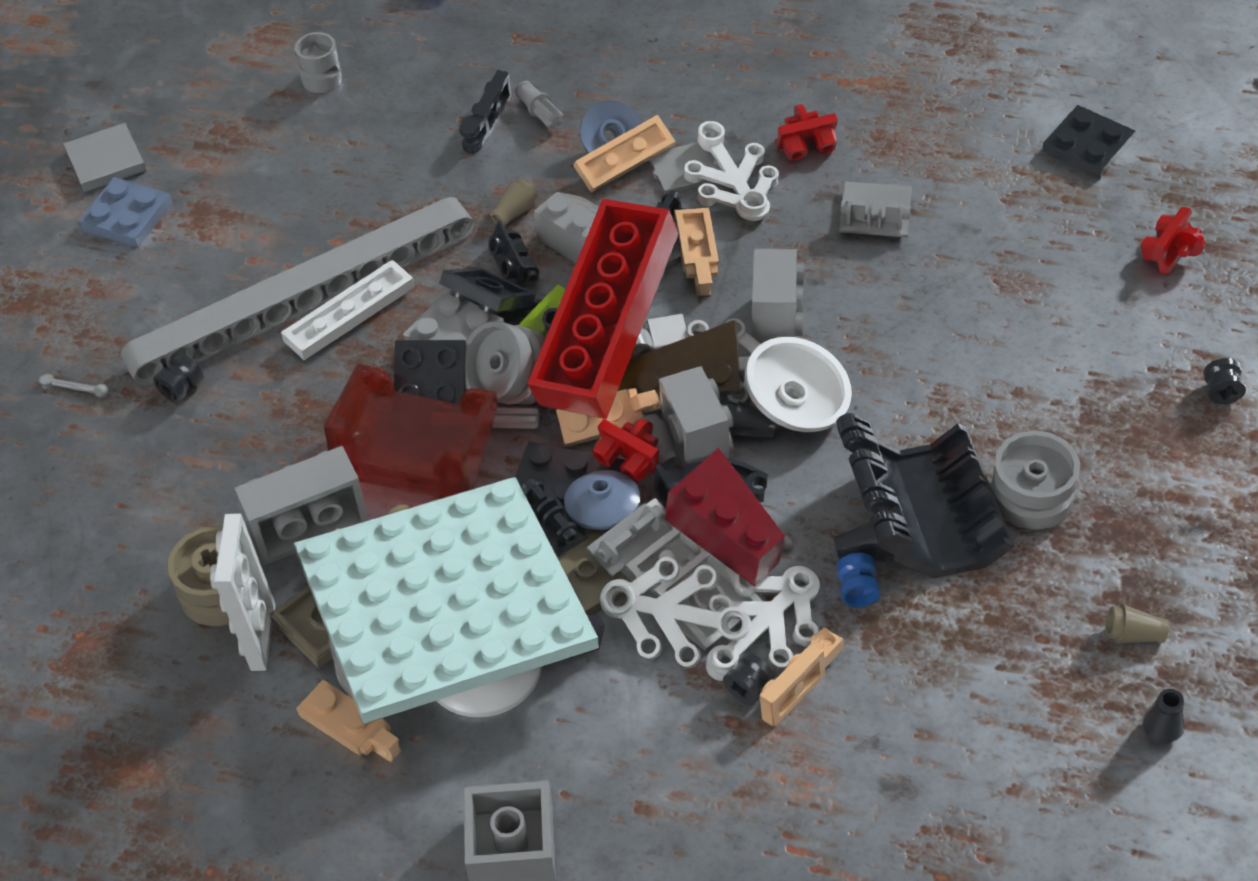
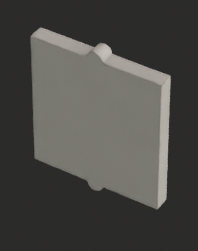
M698 142L668 149L649 161L654 170L653 178L658 179L665 194L670 191L681 192L697 188L705 183L713 184L714 182L704 179L698 183L686 181L684 178V166L688 161L696 160L704 166L716 169L714 165L715 158L710 156L708 151L703 150Z

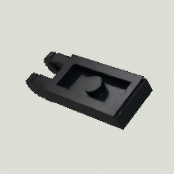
M497 70L491 82L488 81L486 83L480 101L473 105L471 116L465 117L462 120L459 130L460 135L464 137L462 139V147L465 152L476 153L481 149V146L484 145L510 102L512 92L508 72Z

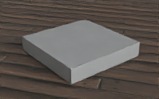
M126 123L63 143L84 192L109 184L113 177L124 179L147 171Z

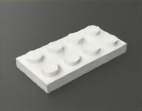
M225 514L223 530L218 531L216 534L218 561L217 564L211 566V586L213 589L218 590L221 610L228 614L230 632L237 636L240 655L245 656L251 671H266L273 627L269 613L275 610L276 604L242 514Z

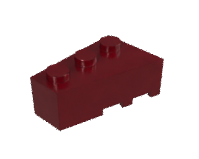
M719 448L668 492L664 520L754 587L779 564L785 535Z

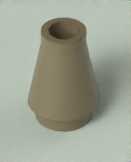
M518 178L515 182L511 181L496 207L490 213L491 219L496 224L498 221H501L505 228L508 223L535 205V199L538 197L536 190L524 179Z
M1121 604L1119 607H1110L1106 618L1105 633L1107 638L1114 639L1117 644L1139 642L1164 643L1169 633L1168 619L1159 618Z

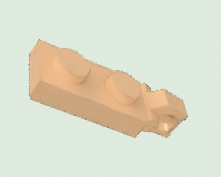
M709 208L675 210L674 221L678 231L677 238L683 272H685L686 279L694 278L697 296L711 295V285L713 284L712 277L717 276L719 265Z
M636 388L618 391L609 415L605 420L621 429L626 422L634 425L639 419L644 417L643 414L661 409L656 391L652 390L637 394ZM556 410L564 443L567 447L600 438L597 427L603 420L602 418Z
M825 627L810 638L811 644L801 654L794 655L788 662L786 669L775 680L768 681L760 693L762 720L771 726H777L824 678L826 675L825 668L844 649L843 638Z
M322 680L297 707L301 718L359 756L362 753L368 755L373 750L389 762H392L401 752L398 744L399 739L389 732L391 727L384 721V718L363 724L354 699L325 680Z

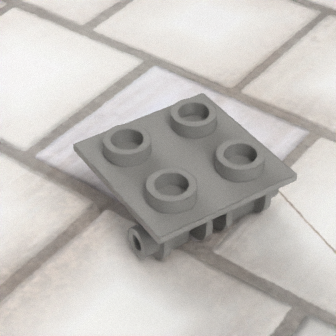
M845 181L843 201H841L839 232L908 237L912 186Z

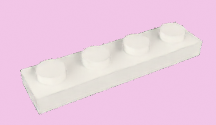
M391 260L281 332L283 341L303 360H306L415 288L414 278L396 262Z

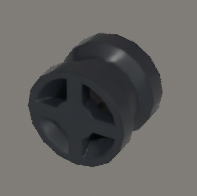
M1222 358L1212 361L1204 368L1203 376L1208 384V397L1212 402L1230 404L1238 401L1245 395L1246 386L1243 379L1240 378L1242 370L1239 362L1234 359Z
M744 653L737 661L738 667L730 669L725 674L723 683L735 698L746 704H754L760 697V689L768 681L774 680V673L769 665L760 657L752 653Z

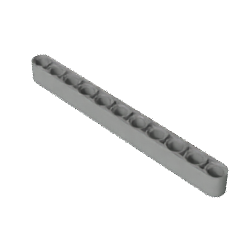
M444 198L138 337L122 348L120 353L121 359L137 384L141 386L154 384L153 377L162 369L170 368L171 361L179 354L187 355L197 364L322 306L391 260L396 262L401 268H404L463 241L472 234L475 222L456 198Z

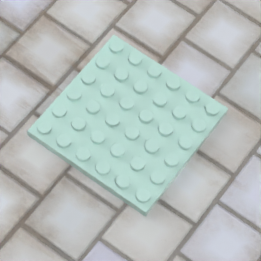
M516 477L294 543L297 557L363 724L599 648L598 636Z

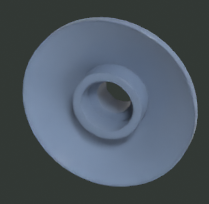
M615 100L599 102L585 113L581 121L580 138L582 145L589 154L610 142L605 138V131H611L615 138L642 124V120L633 108L623 102Z
M611 470L594 471L579 477L569 486L564 497V506L569 518L579 526L594 530L613 528L640 505V492L634 480L623 473Z

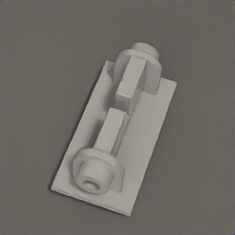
M644 503L586 549L607 573L613 577L625 568L627 563L669 532L662 523L665 514L658 505L650 507Z

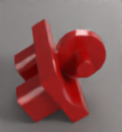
M799 104L794 106V116L786 117L784 119L785 125L778 127V139H775V145L777 150H784L789 161L799 160L807 155L806 143L815 141L818 153L821 154L832 152L836 148L835 130L838 120L835 113L819 117L816 110L807 112L804 105Z
M1181 207L1175 216L1161 215L1155 227L1157 238L1146 236L1141 243L1143 259L1157 262L1160 273L1170 274L1181 257H1187V255L1198 256L1206 247L1202 230L1191 226V208Z
M603 419L597 427L600 438L592 449L595 460L606 467H610L616 458L621 455L626 458L620 467L621 472L633 479L636 484L649 472L655 475V465L660 464L658 462L659 450L655 448L659 439L651 435L653 430L652 422L647 419H641L635 425L626 422L621 429Z

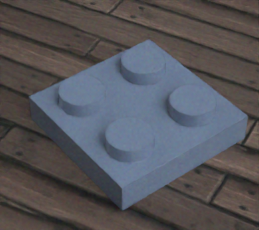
M113 177L78 222L82 231L139 248L172 205L173 201L170 193Z

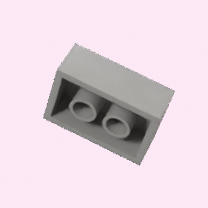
M343 446L330 451H324L317 456L294 465H288L281 470L258 479H252L234 488L248 533L263 566L296 553L295 542L335 531L336 528L342 529L369 521L359 478Z

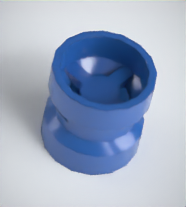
M853 553L842 557L837 563V573L839 580L843 582L840 587L843 603L850 607H865L874 604L881 596L878 580L874 578L877 573L875 559L865 553Z

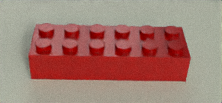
M602 198L527 383L539 406L607 419L678 236V231L669 209Z

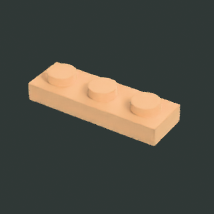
M656 115L576 160L574 168L590 192L593 193L670 149L676 141L660 117Z

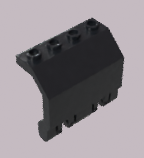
M846 413L837 418L836 426L843 446L846 450L852 452L848 459L865 508L874 513L870 521L878 545L881 549L890 552L895 562L931 578H939L986 568L1015 547L967 427L957 423L929 445L899 450L876 439L873 436L874 433L868 420L854 413Z

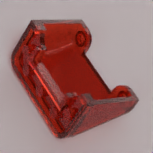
M357 364L324 424L328 451L343 446L359 478V482L436 499H443L473 490L476 486L497 411V392L483 388H470L463 393L460 404L396 392L392 378L384 369Z

